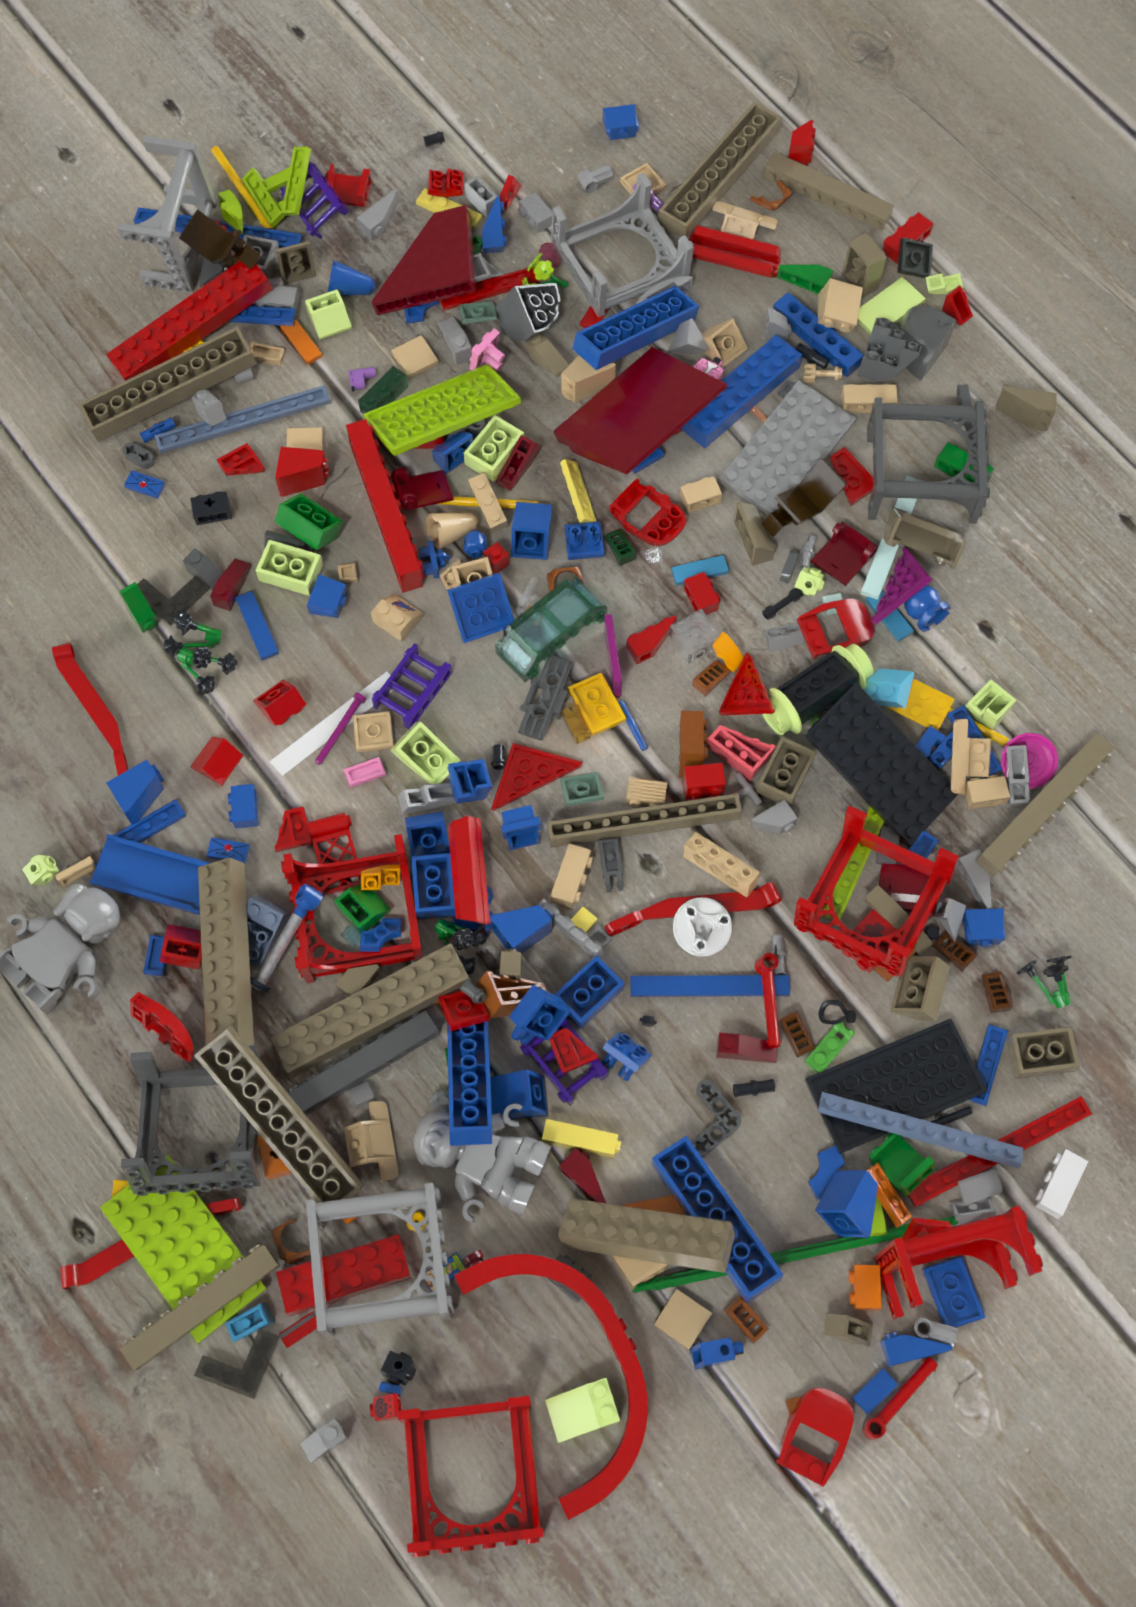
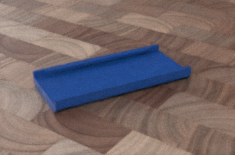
M107 834V840L92 879L89 881L91 885L200 915L198 867L210 864L209 862Z

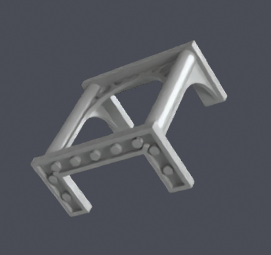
M144 135L142 142L147 152L177 157L169 186H164L165 201L153 217L134 225L119 223L117 230L121 238L126 241L133 240L143 244H156L168 271L160 273L141 269L139 276L143 284L149 287L157 286L166 290L175 289L183 293H193L194 284L192 278L199 253L188 246L186 252L181 256L175 239V223L181 203L199 206L198 210L209 217L211 209H216L217 200L196 144ZM188 177L193 190L185 189Z
M644 173L638 175L637 186L634 192L618 208L567 230V218L560 207L552 208L551 244L598 317L604 315L606 309L640 296L660 282L675 277L689 276L691 272L690 267L694 251L693 243L685 235L679 237L676 250L672 239L667 236L665 228L659 224L657 216L650 210L649 205L653 185ZM640 219L643 225L636 227L634 224L636 220ZM614 229L632 230L643 235L654 247L656 253L654 267L646 276L607 292V281L600 270L593 272L591 283L569 248L571 245ZM667 261L671 266H662L659 262Z
M426 1183L425 1188L319 1203L315 1199L306 1200L317 1330L325 1338L333 1337V1328L421 1315H440L443 1321L451 1320V1314L455 1313L454 1302L451 1296L447 1295L446 1287H450L449 1274H444L447 1256L446 1252H442L441 1244L445 1243L444 1231L439 1230V1222H442V1212L439 1209L443 1207L442 1197L439 1188H435L433 1183ZM408 1207H412L408 1215L402 1213V1209L408 1210ZM419 1209H424L426 1211L425 1218L421 1222L415 1223L413 1221L414 1213ZM374 1214H389L403 1219L413 1227L422 1244L423 1262L417 1279L408 1290L388 1300L327 1308L320 1231L324 1230L323 1222ZM429 1221V1223L426 1226V1230H428V1232L422 1233L421 1227ZM427 1247L431 1248L430 1253L425 1252ZM428 1267L433 1268L431 1273L435 1276V1279L432 1276L426 1275ZM422 1280H429L433 1283L434 1290L431 1293H426L420 1288ZM417 1290L418 1294L422 1296V1298H418L417 1295L411 1298V1294L413 1291Z

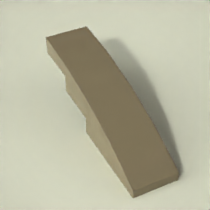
M878 885L863 900L897 930L909 918V915ZM922 931L914 946L917 956H922L933 944L924 931Z

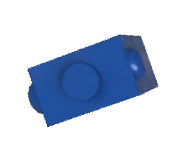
M635 104L603 108L602 120L610 140L636 137V132L639 131Z
M319 574L307 604L309 614L338 618L342 607H345L347 603L346 584Z
M1004 908L965 910L962 923L968 946L980 945L982 948H987L1000 944L1005 940Z

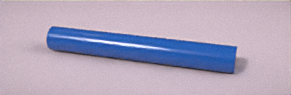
M624 700L619 701L618 704L641 751L647 750L648 746Z

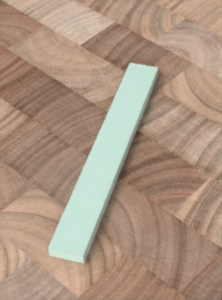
M907 476L905 479V481H922L910 476ZM898 498L895 507L912 513L917 499ZM882 537L861 590V595L878 600L899 545L896 544L895 547L885 543Z

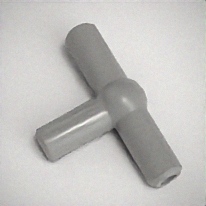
M741 772L736 773L734 777L743 787L735 793H738L739 799L748 794L756 805L762 803L761 798L754 791L753 785L748 783Z

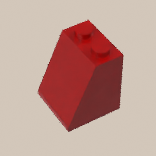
M280 447L275 480L281 497L325 485L326 478L330 476V467H327L328 458H325L324 450Z

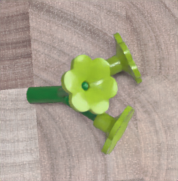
M542 253L529 265L527 271L534 268L536 279L546 281L539 284L556 283L558 286L567 288V281L551 275L554 271L552 263L549 260L540 261ZM526 278L522 280L523 285H536L535 283L529 284Z

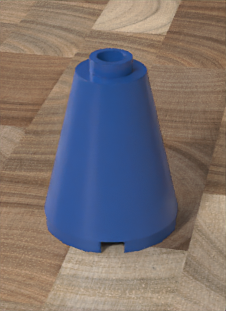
M333 261L328 292L338 290L340 296L370 295V292H374L375 282L372 281V277L342 263Z

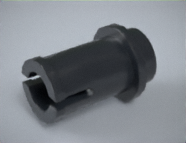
M439 130L437 133L423 136L426 147L437 143L442 144L445 141L443 132H439Z
M501 744L493 746L491 765L495 770L504 769L506 764L504 760L505 747Z

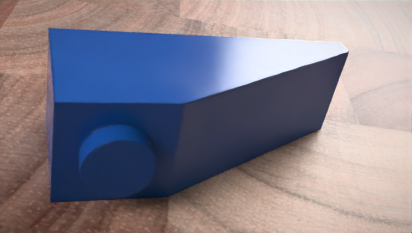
M897 1332L885 1335L886 1339L880 1341L888 1367L953 1350L952 1346L905 1334L898 1336Z

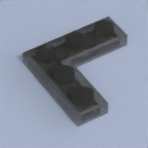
M196 575L170 599L165 597L144 578L137 584L152 611L169 626L173 624V617L176 611H181L183 608L187 611L210 590L208 585Z
M258 1329L242 1370L202 1355L194 1376L255 1399L279 1336Z

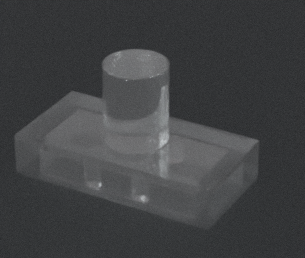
M531 577L514 612L515 615L521 617L527 604L540 609L544 599L532 594L538 579Z

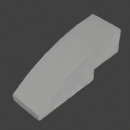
M1026 745L1007 746V786L1010 794L1008 805L1009 807H1026L1030 803Z
M450 783L423 785L420 789L403 790L398 796L403 814L431 810L456 803Z

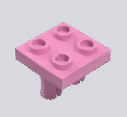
M494 328L490 333L487 332L482 338V342L473 347L469 369H476L485 363L489 364L496 372L502 368V360L505 354L497 349L500 334L498 330Z

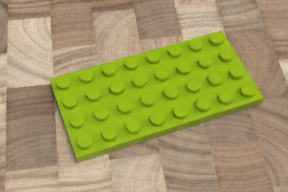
M486 364L364 413L363 419H367L368 425L373 426L374 433L395 456L450 434L453 431L465 428L487 417L496 415L499 412L521 404V398L489 364Z
M170 1155L165 1156L168 1161L176 1165ZM163 1166L159 1168L155 1176L165 1175L168 1167ZM173 1172V1173H172V1175H178V1174H179V1172ZM128 1185L99 1207L173 1310L179 1306L177 1303L186 1296L192 1297L197 1293L195 1290L205 1282L208 1285L214 1281L213 1276L223 1269L225 1272L232 1268V1262L239 1257L245 1258L196 1191H190L189 1193L169 1192L164 1195L148 1193V1195L139 1196L133 1194L130 1185ZM261 1280L192 1330L190 1334L197 1343H200L267 1290V1287Z

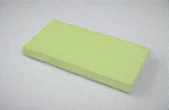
M901 277L859 308L857 323L871 335L876 318H887L896 324L910 308L922 305L926 298Z

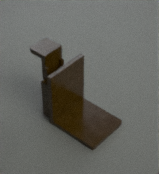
M200 210L195 211L179 236L181 241L213 264L218 263L222 267L242 262L251 269L260 257V253L249 245L245 246L246 241L238 238L242 232L240 229L229 233ZM230 250L235 252L234 256L230 254Z
M820 459L798 486L775 496V499L779 502L777 504L779 509L770 513L763 521L762 526L774 537L782 528L792 523L797 526L821 514L847 483L825 459Z

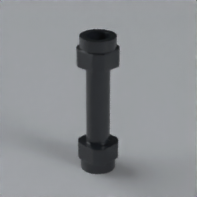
M798 588L789 591V595L777 604L766 607L762 611L765 619L774 618L776 612L792 601L797 602L803 597L802 591Z

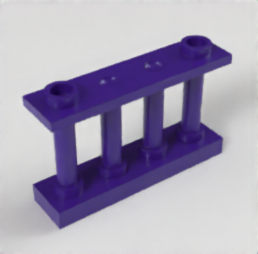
M309 160L306 181L313 177L314 184L303 194L301 206L318 189H321L323 192L321 193L322 196L306 212L301 207L299 216L306 224L307 232L311 236L315 235L321 239L323 236L318 229L335 212H340L345 216L349 210L317 166ZM282 187L280 188L282 191L281 196L284 198L286 188ZM326 201H330L332 203L330 208L313 224L310 217Z
M415 643L405 651L404 658L381 689L377 690L372 696L374 709L377 710L382 703L402 715L404 727L408 729L419 720L453 673L452 665L446 661L442 666L438 667L419 656L418 645ZM415 661L435 673V676L432 680L427 681L407 668ZM404 675L424 687V691L421 695H416L397 684L398 680ZM393 689L413 701L414 705L411 709H404L386 698L389 692Z
M566 1019L556 1030L560 1031L567 1028L586 1045ZM536 1036L527 1045L521 1043L520 1049L526 1056H531L558 1090L557 1095L563 1103L567 1102L570 1106L573 1104L571 1095L590 1080L599 1077L603 1081L608 1077L606 1068L599 1060L588 1063L591 1067L589 1072L565 1090L558 1081L565 1075L562 1073L561 1068L552 1073L546 1066L548 1062L556 1057L553 1049L540 1058L534 1051V1048L542 1043L543 1039Z

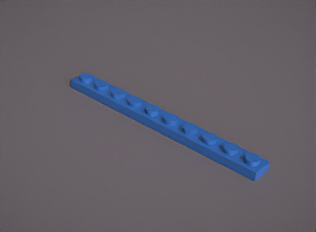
M138 207L134 224L150 219L158 210ZM178 214L175 232L182 233L192 216ZM217 220L219 225H224L229 233L236 231L227 222ZM243 225V234L238 237L243 239L244 235L275 240L279 248L302 243L303 239L302 234Z

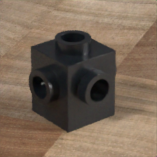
M390 1350L381 1368L382 1375L388 1378L387 1381L391 1384L406 1386L408 1380L412 1381L416 1373L414 1361L411 1360L412 1357L404 1352L398 1354Z

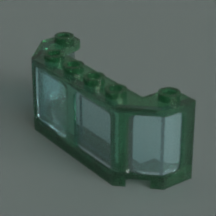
M578 578L573 579L572 583L568 580L561 582L509 624L505 629L507 632L506 636L495 644L496 654L525 683L538 675L539 663L542 660L545 661L550 658L553 651L557 648H562L569 638L577 636L580 629L584 626H589L592 622L600 624L604 621V615H607V606L602 605L582 585L583 583Z

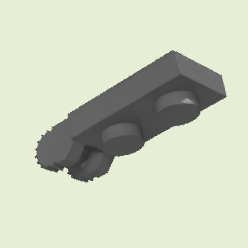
M618 839L598 840L606 892H611V877H617L618 891H623V873Z

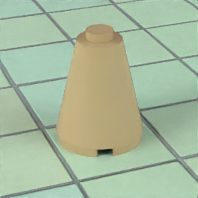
M472 513L428 514L429 517L425 519L427 535L432 536L434 549L436 550L442 549L464 537L470 531L476 530V526H478V520Z

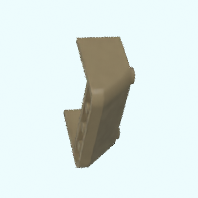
M892 507L883 535L885 543L895 547L896 544L908 546L932 555L936 559V563L943 566L947 563L952 569H955L967 543L956 530L896 507Z

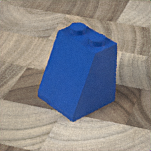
M516 502L512 523L511 557L547 560L552 505Z
M148 760L106 782L131 825L143 817L164 790L161 784L164 780L155 764L150 765Z
M540 905L494 914L490 916L491 930L506 949H515L522 954L552 932L553 923L551 919L553 917L547 909L543 910Z
M526 1069L490 1077L492 1115L497 1113L502 1115L507 1106L517 1103L522 1105L523 1108L521 1110L511 1109L509 1112L511 1120L548 1116L545 1079L543 1075Z
M867 1170L835 1171L815 1211L838 1237H870L878 1183Z

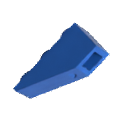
M499 196L496 197L482 229L483 253L504 252V246H507L506 235L503 236L502 229H505V219H501V212H504L503 202H500Z

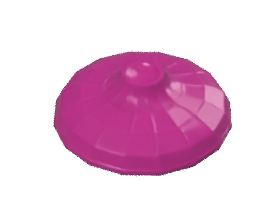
M1037 733L1017 735L1007 743L1002 752L1001 766L1004 775L1007 777L1006 747L1026 745L1029 789L1043 786L1052 779L1057 770L1058 755L1055 746L1048 738Z

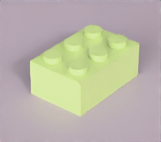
M494 415L464 452L465 465L480 474L485 473L486 477L494 482L500 475L520 435L524 436V432Z
M269 540L255 571L258 580L310 596L323 563L320 554Z

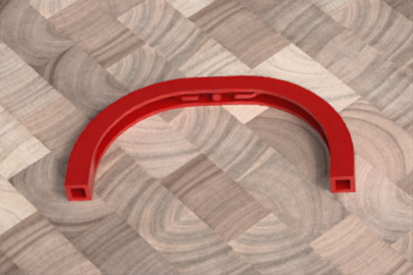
M511 1254L487 1259L454 1275L463 1295L493 1280L513 1275H535L559 1282L578 1294L594 1312L624 1374L628 1393V1414L622 1439L611 1459L595 1476L582 1485L557 1497L567 1519L570 1520L589 1510L610 1495L631 1470L639 1454L647 1425L648 1397L642 1368L634 1352L637 1350L633 1339H628L625 1333L627 1326L622 1318L618 1319L603 1293L592 1281L569 1265L551 1258L531 1254Z

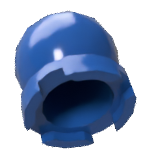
M929 585L924 586L904 602L907 614L913 619L919 620L917 626L922 632L929 631V626L934 623L936 625L940 624L949 615L948 610L951 609L947 602L940 603L939 593Z

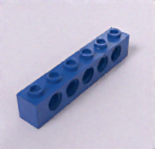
M787 292L774 303L773 309L787 317V323L791 325V331L812 349L816 350L818 354L830 359L829 363L831 365L842 368L844 376H850L861 366L864 356L861 351L854 348L847 339L842 338L834 328L819 324L818 317L808 307L799 302L795 296Z

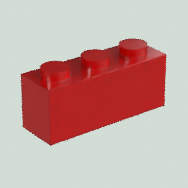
M919 212L913 217L910 216L903 226H899L891 237L888 236L884 240V253L898 264L900 239L907 238L923 242L931 235L933 223Z

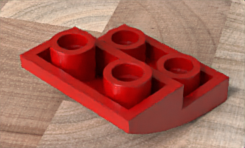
M447 168L446 174L438 170L429 169L427 194L439 197L463 195L464 173Z

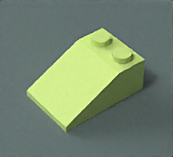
M415 722L390 749L406 766L429 784H440L449 774L448 764L461 761L421 722Z
M607 1378L545 1400L558 1443L620 1422Z

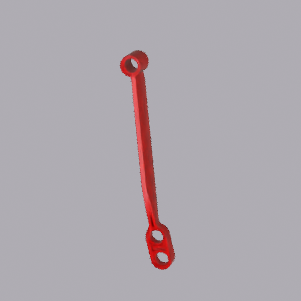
M71 642L53 646L52 653L57 669L112 748L117 775L119 776L129 769L117 721L76 663Z
M769 882L759 889L752 891L748 897L739 892L668 898L645 909L618 918L608 923L604 928L608 936L611 937L637 926L644 920L674 918L678 909L684 903L694 898L705 897L713 899L723 905L728 913L762 910L780 903L782 898L773 882Z
M241 1198L205 1204L210 1212L215 1215L233 1212V1209L236 1211L242 1209ZM122 1239L83 1263L60 1267L62 1289H69L70 1286L78 1285L80 1287L90 1284L135 1256Z

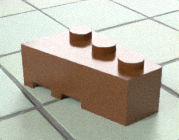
M681 710L679 778L683 777L684 767L703 765V760L707 759L708 748L704 747V744H707V733H704V730H707V719H704V711Z
M486 971L476 983L477 988L485 991L486 999L484 1004L490 1018L510 1016L532 985L546 991L543 983L522 978L514 980L510 979L508 975H503L502 977L493 975L491 971Z

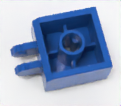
M532 985L509 1016L516 1024L511 1034L512 1039L520 1040V1043L525 1045L530 1043L534 1036L543 1040H549L571 1010L559 997Z

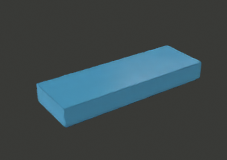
M724 555L671 567V572L675 584L678 586L684 584V579L705 572L707 577L712 578L728 574L729 569Z
M882 590L878 600L867 597L865 600L875 614L877 613L876 608L881 597L885 595ZM897 609L882 620V623L897 642L908 637L914 631Z

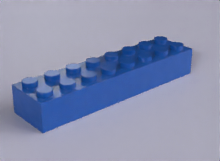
M674 286L577 332L572 349L595 370H598L677 331L679 324L691 318L695 321L699 305L677 286Z
M776 334L726 376L722 381L728 387L680 429L705 449L798 370L802 354Z
M488 1021L454 1031L450 1030L447 1023L450 1146L492 1144Z
M687 1136L652 1157V1166L687 1216L732 1222L735 1237L726 1274L747 1304L782 1281L784 1274Z

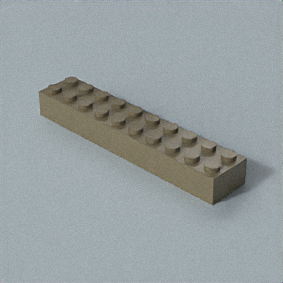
M754 101L659 209V224L679 237L684 235L688 237L693 229L713 209L715 203L719 202L780 131L782 117Z
M237 326L78 405L91 432L99 442L193 396L197 391L206 390L257 365Z
M229 857L198 867L205 1036L207 1044L231 1025L249 1046L254 1045L245 869L243 862Z
M450 943L271 1037L287 1073L295 1077L438 1001L439 996L460 990L465 981L471 982L455 948Z
M231 1025L194 1055L317 1203L351 1198L361 1190L363 1183Z

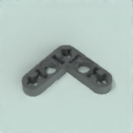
M707 1080L698 1084L696 1093L718 1121L692 1142L696 1148V1143L703 1144L706 1141L704 1136H706L708 1141L713 1144L710 1146L707 1143L704 1146V1152L698 1151L701 1157L706 1156L736 1132L741 1125V1118L714 1084ZM702 1086H704L705 1088L710 1087L709 1094L712 1097L714 1096V1094L717 1095L710 1101V1103L707 1101L710 1099L708 1094L701 1093ZM721 1101L724 1104V1109L719 1112L714 1110L713 1103ZM727 1110L730 1111L727 1114L730 1119H736L735 1127L733 1125H727L728 1119L726 1116H724L723 1119L720 1117L724 1115ZM717 1129L721 1131L722 1137L719 1140L712 1139L710 1136L712 1130Z

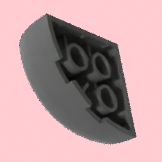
M557 284L514 286L495 307L502 328L510 338L515 341L530 340L544 333L555 322L559 314L558 304L560 303Z
M914 306L910 308L899 325L902 330L922 345L919 357L906 367L911 374L921 381L947 347L956 319L929 306Z

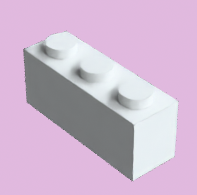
M1067 1149L1056 1154L1052 1162L1055 1166L1052 1171L1049 1170L1044 1178V1182H1046L1044 1189L1040 1188L1035 1197L1037 1200L1035 1207L1057 1219L1063 1216L1088 1163L1087 1160Z

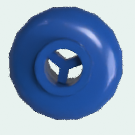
M478 530L470 531L464 537V552L472 558L483 556V552L487 549L486 535Z

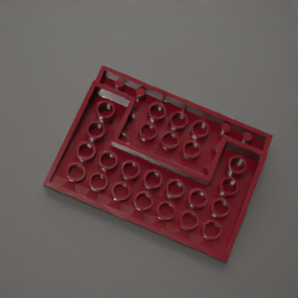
M651 347L553 432L557 441L569 446L571 452L627 475L728 386L725 382Z

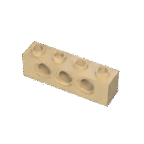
M695 832L684 845V858L745 897H748L758 885L759 871L699 833Z

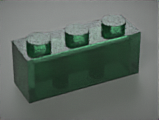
M392 366L358 400L360 412L364 414L394 402L408 388L407 375L395 366Z

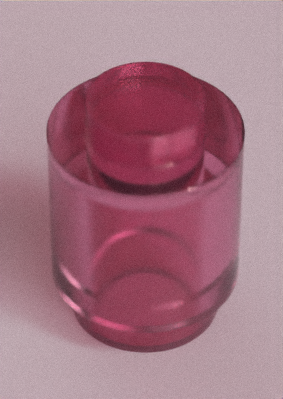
M548 242L542 244L539 249V254L542 253V260H549L552 263L553 269L557 268L561 264V258L554 244Z

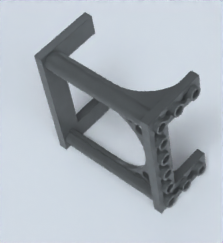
M875 397L867 424V442H873L874 481L868 502V520H876L882 497L952 501L968 510L969 523H977L978 518L982 516L983 508L986 507V499L990 497V487H987L989 471H986L989 463V456L986 455L988 440H985L987 424H984L987 410L984 409L983 401H976L975 406L882 403V398ZM883 419L936 421L952 427L961 435L967 446L968 458L965 467L953 478L939 482L884 480ZM964 474L971 475L975 482L966 481Z
M249 1045V1048L259 1058L256 1046ZM152 1052L131 1053L130 1061L142 1088L138 1141L135 1158L121 1159V1168L133 1194L145 1196L148 1193L164 1195L169 1192L189 1193L195 1190L208 1192L212 1189H252L253 1187L260 1186V1177L257 1171L258 1131L241 1111L239 1134L236 1143L230 1152L218 1162L207 1167L190 1169L179 1167L163 1156L157 1142L161 1088L218 1084L206 1069L159 1071ZM158 1158L160 1162L155 1163L154 1159ZM230 1162L233 1171H226L224 1169L225 1163ZM163 1166L168 1167L165 1175L155 1176L159 1168ZM216 1169H219L221 1172H213V1171L216 1170ZM173 1172H179L178 1175H172Z

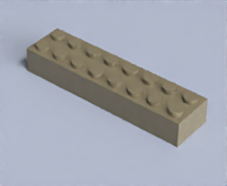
M569 1198L558 1236L563 1248L726 1273L735 1233L732 1222Z

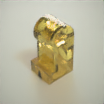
M579 705L562 710V718L575 744L589 740L590 734Z

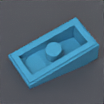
M260 1303L227 1321L225 1324L234 1343L271 1325L275 1321L268 1304Z

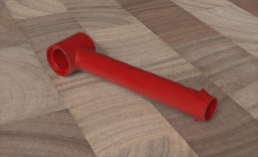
M766 953L757 959L754 968L762 976L768 1038L766 1042L769 1048H778L782 1040H780L773 970L777 968L779 962L777 956L773 953ZM764 961L768 963L769 967L764 964Z
M931 1357L923 1359L920 1367L878 1415L863 1424L862 1432L867 1439L875 1440L881 1438L885 1434L886 1425L924 1383L927 1377L933 1371L936 1372L938 1364ZM871 1423H875L878 1426L879 1432L877 1435H873L870 1432L869 1426Z

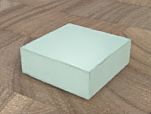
M841 593L823 596L822 598L823 604L843 600ZM833 608L827 610L826 614L832 615L837 614L836 609Z

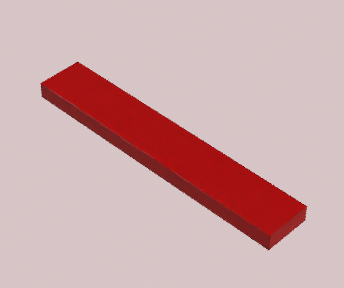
M528 268L477 282L475 283V292L439 301L443 311L459 307L460 304L473 303L510 292L514 286H523V278H526L529 284L541 283V280L536 279L534 268L530 271H527Z

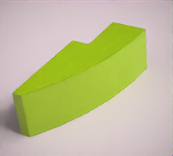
M230 190L218 193V204L222 212V219L233 229H240L242 231L241 234H243V216L238 199Z

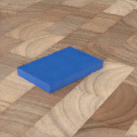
M962 1256L922 1269L942 1324L957 1328L986 1318Z

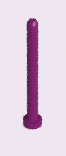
M358 692L354 694V701L315 759L317 765L322 764L361 703L364 704L367 700L362 694Z

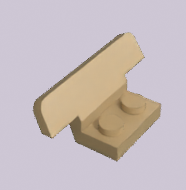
M720 201L715 203L712 209L713 211L725 214L721 232L753 240L759 225L775 230L778 220Z
M956 719L953 724L951 791L965 795L966 776H990L991 739L967 738L968 719Z
M372 1101L368 1103L371 1116L370 1121H360L344 1127L350 1168L378 1162L381 1182L394 1180L398 1177L399 1172L388 1107L383 1101Z

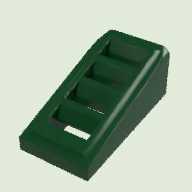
M621 529L604 535L620 566L636 559V552ZM617 535L620 536L619 538H616L614 540L611 539Z

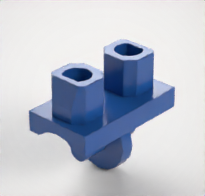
M427 541L428 546L418 548L420 560H431V562L422 563L424 575L433 574L434 579L440 578L438 564H440V567H445V563L450 559L449 554L443 553L442 549H438V554H435L433 541Z

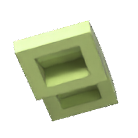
M943 273L925 277L928 293L949 294L958 286H961L963 289L960 273L943 277Z

